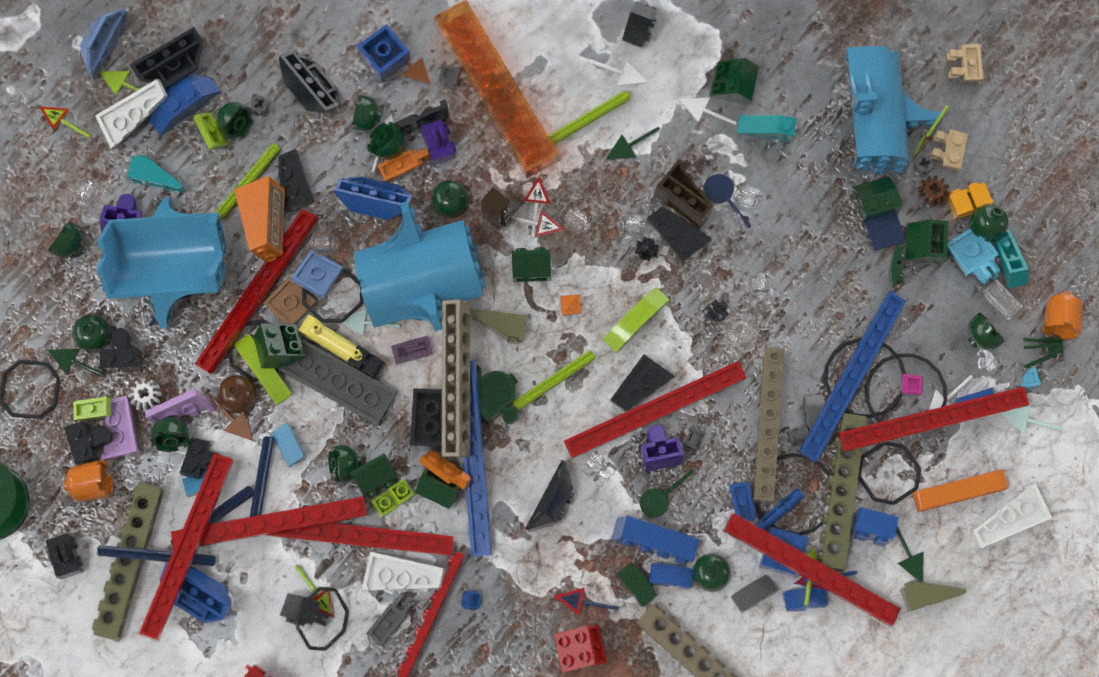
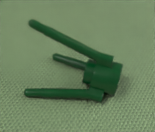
M1024 337V341L1044 342L1042 344L1025 345L1024 349L1044 348L1045 352L1049 353V355L1024 365V367L1029 368L1048 359L1057 358V354L1063 353L1064 350L1062 339H1054L1053 337Z

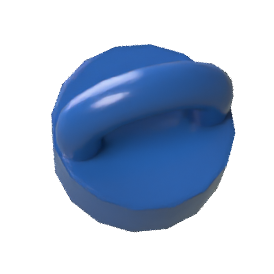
M466 591L461 600L462 608L465 610L478 609L481 604L480 594L477 591Z

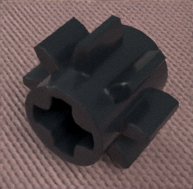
M644 237L642 241H637L635 254H639L640 260L650 261L652 257H657L659 244H655L653 238Z
M716 299L706 307L708 311L706 317L711 322L716 320L720 323L729 315L726 311L729 309V306L724 300L719 303Z

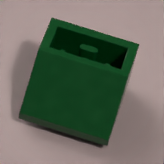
M746 58L717 61L710 96L736 103L751 102L759 66Z
M924 220L907 223L905 261L943 264L947 259L949 221Z
M537 247L535 250L517 248L515 251H512L513 283L551 281L550 249L546 250L545 247Z
M261 323L253 336L261 368L279 369L305 356L297 324Z

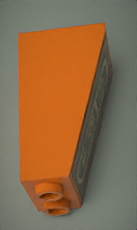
M266 176L234 189L249 251L265 262L274 261L276 257L283 255L285 190L271 177Z

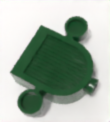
M476 364L481 417L487 424H490L502 414V419L506 424H514L518 419L516 410L510 407L516 399L515 384L518 383V380L512 373L508 375L501 371H492L482 377L481 367Z

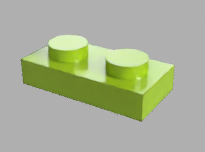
M211 112L197 114L193 118L209 150L224 148L227 145Z
M106 396L73 401L74 421L111 417V398Z

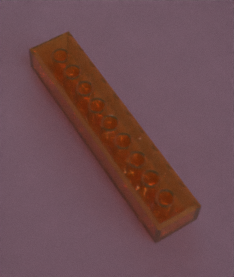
M467 0L434 16V24L526 179L558 162L559 153Z

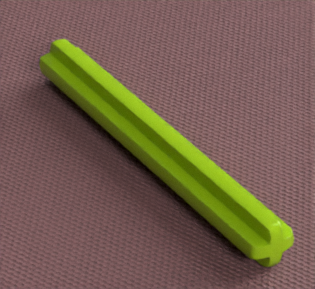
M627 90L620 92L548 136L549 141L555 145L630 100V94Z
M272 143L235 189L256 181L280 152V147ZM234 190L215 212L220 214L222 220L225 219L237 204Z
M591 350L587 351L513 401L514 407L517 410L522 409L594 361L595 355Z

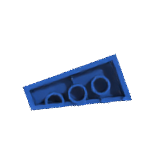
M630 516L617 518L611 541L621 543V545L639 548L640 551L646 553L653 552L658 557L664 559L670 557L676 559L675 562L683 565L694 562L700 539Z

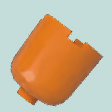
M1068 291L1051 296L1046 305L1042 327L1043 333L1049 337L1052 334L1058 335L1062 340L1077 339L1078 334H1082L1084 309L1082 301Z
M98 460L71 467L67 472L66 480L63 481L64 490L68 491L70 497L78 502L110 498L109 494L113 493L112 475L108 476L106 468H109L108 463L105 460Z

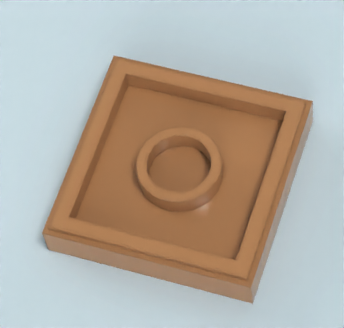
M290 276L263 302V305L284 324H297L309 312L302 304V287L293 283ZM306 292V303L313 308L317 301Z

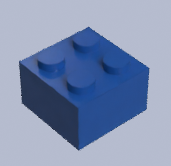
M387 24L357 45L359 55L381 81L411 59L408 49Z
M860 507L855 512L850 535H853L856 540L866 541L868 539L874 541L873 544L884 547L885 544L888 545L894 540L899 517Z
M773 527L769 528L768 533L805 553L809 537ZM762 554L759 568L794 578L799 576V574Z

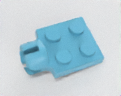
M969 229L949 241L947 250L966 276L974 274L982 284H987L990 282L989 279L994 280L1001 272L994 261L999 256V253L990 242L984 241L986 238L982 236L978 238Z

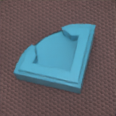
M1036 367L1029 369L1022 377L1021 387L1024 386L1025 390L1041 386Z

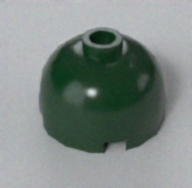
M358 94L357 99L360 101H357L355 105L352 124L356 125V127H353L352 131L366 133L374 129L376 122L380 123L382 112L378 111V104L374 99Z
M229 102L219 109L216 124L219 131L230 140H236L235 137H243L249 131L253 123L251 114L254 115L251 108L243 103Z
M389 122V124L381 123L370 134L371 141L370 144L367 143V150L376 158L390 160L402 152L405 141L404 135L392 122Z
M446 180L437 184L434 188L431 201L433 209L441 217L457 218L464 214L468 208L469 197L467 190L462 184L454 180Z
M988 203L979 206L969 220L972 232L978 238L979 236L986 238L984 241L987 242L1000 240L1007 231L1009 223L1008 216L1001 207Z
M69 220L47 251L63 259L69 258L73 254L78 255L84 247L81 245L83 240L81 229Z
M979 312L968 324L967 331L970 336L968 341L974 348L978 346L982 350H994L1005 341L996 328L986 321L987 318Z
M96 314L81 316L72 328L74 343L87 353L99 352L100 349L107 347L111 340L110 325L103 317Z
M172 416L164 417L157 421L151 429V446H156L158 451L176 452L179 451L177 447L184 445V448H186L190 443L189 429L178 418Z
M347 445L330 446L333 450L328 452L329 472H334L335 478H331L333 483L350 482L354 479L350 472L361 466L360 456H357L356 452Z
M704 554L693 565V581L704 592H719L730 581V564L719 554Z

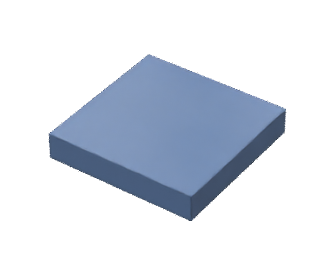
M311 249L291 277V281L324 299L343 272L344 267Z

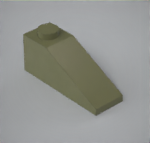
M470 308V317L502 339L507 340L508 343L518 344V342H523L526 316Z
M915 580L905 583V587L900 590L907 612L967 593L966 589L925 582L916 584Z

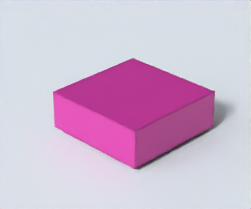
M903 374L901 394L922 395V376Z

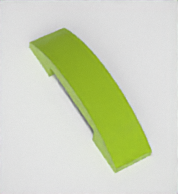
M655 287L603 338V341L617 353L670 299Z
M247 334L233 344L276 406L292 396V393L274 368H261L255 341L250 334Z

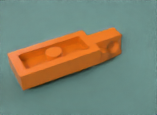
M427 148L418 152L416 149H410L377 166L385 183H388L424 165L423 162L431 157Z
M432 449L421 456L419 463L448 484L451 482L455 483L463 490L469 486L471 477L442 457L438 452Z

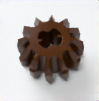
M935 175L933 180L930 176L926 177V181L921 180V186L917 188V191L920 192L918 198H924L922 204L925 205L929 202V207L932 208L934 203L937 207H940L941 202L945 203L947 201L946 197L950 195V192L947 190L949 184L943 185L944 178L939 181L938 176Z

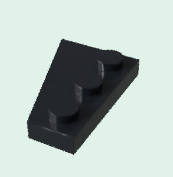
M444 99L440 101V106L432 108L429 106L420 115L412 114L393 124L405 136L415 129L421 130L420 126L442 119V122H445L447 118H450L447 102Z
M294 149L279 155L280 185L285 190L284 214L315 202L298 150Z
M664 207L659 208L647 217L649 223L681 263L712 241V238Z
M643 354L612 396L610 402L624 412H627L674 379L675 376Z

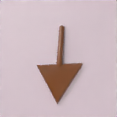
M422 57L413 65L409 61L406 62L409 68L401 74L402 76L431 85Z
M209 394V398L232 421L223 431L253 441L245 412L234 418L220 405L212 394Z

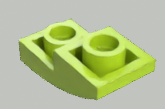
M402 479L370 503L380 518H383L412 498L415 493L406 480Z

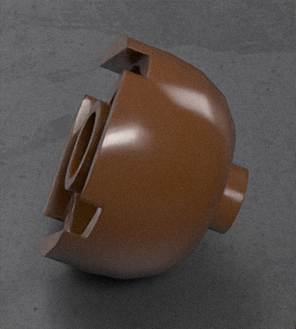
M232 375L220 383L218 400L226 411L232 414H241L254 406L257 392L253 383L248 378L241 375Z

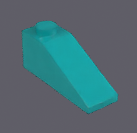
M740 115L737 134L792 143L795 136L797 118L781 115Z
M132 156L127 173V178L130 182L185 194L186 190L183 185L154 163L148 156Z
M1007 229L1000 240L993 242L996 251L999 253L998 260L1002 274L1009 288L1027 285L1029 268L1011 230Z

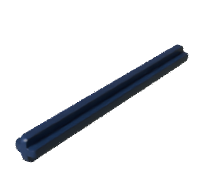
M99 545L97 548L98 556L169 562L173 553L170 551ZM195 554L191 564L214 566L216 558L214 555Z

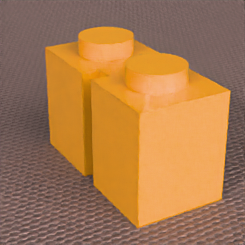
M975 182L968 185V189L961 190L958 188L950 192L947 203L954 220L973 214L981 205L993 204L985 182L981 184Z

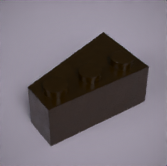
M678 159L658 183L653 195L699 228L710 215L713 205L701 188L697 187L692 180L693 177L690 173L686 172L681 161Z
M492 187L481 200L482 216L497 229L501 230L511 223L512 218L510 217L515 214L524 202L507 189Z

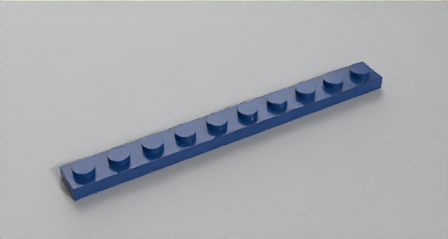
M892 291L887 292L798 451L813 462L818 460L906 300Z
M470 361V457L463 458L464 472L471 477L469 486L466 488L471 557L492 555L476 361Z

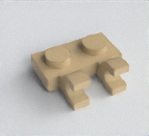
M962 44L960 50H949V53L946 54L947 62L961 59L962 67H951V71H948L949 79L963 77V82L983 81L980 44Z
M937 130L933 135L932 141L944 143L945 149L943 152L941 149L933 148L929 157L932 160L942 161L941 167L960 171L968 134L949 130L948 134L943 131Z

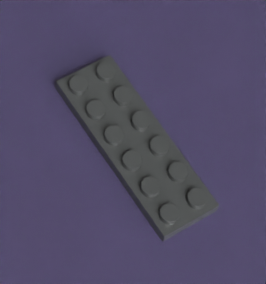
M301 339L304 358L278 370L378 426L397 392Z

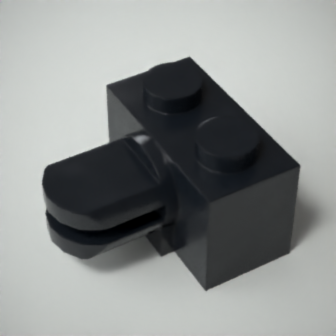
M636 1L630 11L622 41L643 48L646 42L649 43L653 32L650 30L655 27L657 22L655 17L656 7H649V4L644 5Z
M117 328L112 331L111 349H100L99 368L104 373L142 371V352L139 348H130V334L123 328Z
M80 421L64 427L74 462L77 465L100 460L96 449L111 443L113 440V433L106 426L90 430L87 423Z
M66 533L45 540L56 578L61 580L83 572L81 567L84 566L81 555L78 556L76 548H79L76 537Z
M287 593L280 616L286 618L285 622L296 625L299 606L307 597ZM311 599L302 609L300 626L305 627V624L313 625L315 623L326 627L327 623L316 619V616L329 619L330 615L318 611L321 602Z

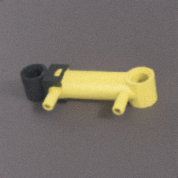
M311 315L306 317L298 329V332L304 337L315 341L348 362L350 366L375 380L386 365L380 358L370 354L369 351L361 346L350 342Z

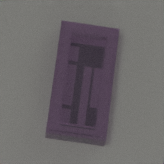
M428 335L391 346L396 365L433 355Z

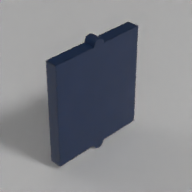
M897 213L864 222L868 232L867 238L870 239L874 251L906 242L902 231L903 226L900 225Z

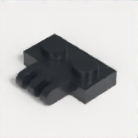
M191 437L179 472L180 475L200 479L202 471L207 472L212 460L211 458L216 453L209 451L211 446L209 441Z

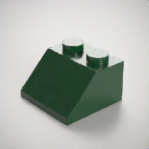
M889 176L852 186L863 222L892 213H899L903 207L898 190Z
M385 453L350 472L365 498H372L378 495L380 489L384 487L388 489L396 484L395 481L399 480Z
M455 465L456 467H458L459 469H461V470L464 472V469H463V468H461V467ZM426 468L419 479L415 493L450 509L462 488L452 482L448 484Z

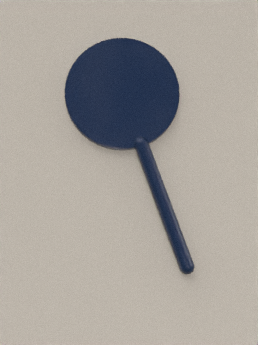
M723 174L710 176L704 184V193L707 198L714 203H724L727 201L746 226L750 228L751 224L730 200L734 192V185L731 179Z

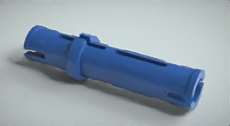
M796 488L785 499H780V503L754 525L764 531L767 530L785 513L791 512L792 507L805 498L804 495Z

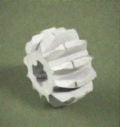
M143 378L142 384L135 381L137 387H130V390L134 393L128 394V397L132 399L130 403L133 406L136 405L137 410H141L143 407L144 411H147L149 406L151 408L155 406L154 402H161L156 398L162 396V393L158 391L160 386L158 384L154 385L153 380L147 383V380ZM143 393H144V394L148 393L149 396H148V397H146V396L142 397V394H143Z

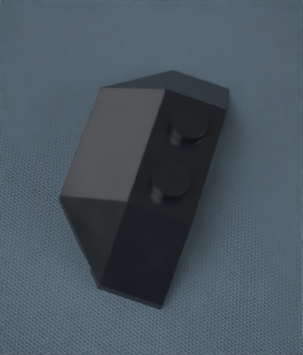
M195 27L133 62L130 64V67L139 81L151 83L157 79L160 80L163 88H168L199 69L204 41Z
M295 50L279 56L283 82L306 111L326 113L339 106L338 88L316 62L298 54Z
M561 460L526 525L525 531L532 532L555 525L557 520L561 522L566 512L563 510L566 503L570 504L575 495L572 493L573 485L564 460Z

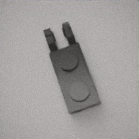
M403 592L393 603L389 604L366 633L381 647L415 604L411 600L400 611L397 606L406 596Z

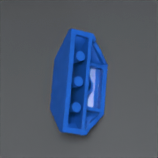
M190 74L170 87L164 88L168 97L150 114L149 122L159 135L162 136L220 94L221 91L210 77Z
M366 177L339 178L334 189V194L351 212L386 220L401 214V203L408 201L410 205L413 196L399 185Z
M167 562V563L165 564V566H164V569H163L162 574H161L160 579H159L160 581H161V579H162V577H163V574H164L165 569H166V567H167V565H168V562ZM190 566L174 605L202 623H209L225 619L231 600L224 585L197 568Z

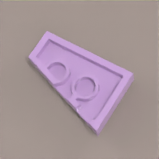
M193 389L180 396L171 398L167 402L154 406L145 411V415L148 420L155 424L167 416L180 419V416L191 414V416L199 415V411L208 409L209 412L216 411L214 403L196 389Z
M123 396L111 399V417H106V427L112 431L113 440L111 443L104 445L100 460L105 461L139 453L130 398Z

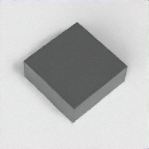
M442 64L438 84L457 87L460 67Z

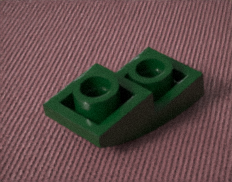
M899 244L894 249L889 266V285L891 288H894L896 283L900 285L904 274L901 273L904 267L898 265L901 264L905 256L902 253L904 247Z
M633 562L616 573L625 588L630 590L639 606H645L657 596L655 590Z

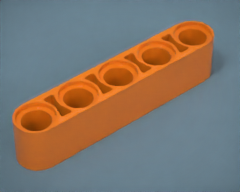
M1004 469L918 490L913 492L912 495L917 512H922L1009 489Z

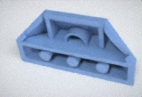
M119 9L98 16L95 22L90 24L87 37L81 41L80 51L87 71L93 80H96L99 71L103 67L129 17L125 9Z

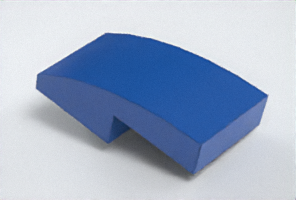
M652 563L649 583L664 587L674 586L690 589L693 569Z
M806 588L783 592L787 612L805 611L807 608H825L828 605L826 593L823 590L810 588L808 606L804 605Z

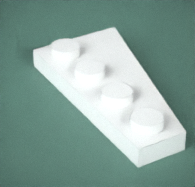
M156 79L95 115L111 149H115L168 97L160 80Z
M1034 483L975 528L972 533L979 549H982L1052 519V516L1036 483Z
M370 552L362 591L441 588L445 569Z

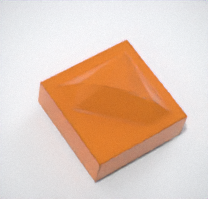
M579 294L560 296L562 316L581 314Z

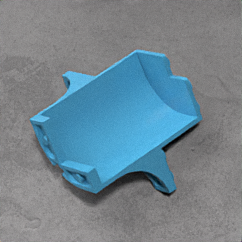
M881 46L848 47L845 52V60L848 61L857 153L853 162V168H858V170L869 169L870 172H875V174H884L886 171L903 173L910 165L906 127L909 129H916L919 126L931 128L941 112L926 110L915 104L908 97L902 85L900 58L896 50L890 52L887 47ZM942 117V119L940 120V122L937 124V126L941 124V122H942V120H943V117Z
M163 198L153 217L109 220L98 238V247L102 250L103 257L97 265V273L101 276L102 290L106 293L107 299L150 296L151 304L155 308V320L158 321L160 329L168 328L172 320V304L176 300L189 294L218 292L224 280L226 271L224 254L227 252L225 234L219 213H179L173 210L170 198Z
M406 201L401 203V224L390 239L379 245L354 252L357 278L361 286L360 290L374 328L405 319H420L432 324L435 331L441 330L443 300L460 299L468 301L484 296L483 288H486L482 267H479L477 247L475 242L472 241L470 227L465 226L464 220L422 232L420 223L416 224L415 221L417 215L414 207L410 208L409 202Z

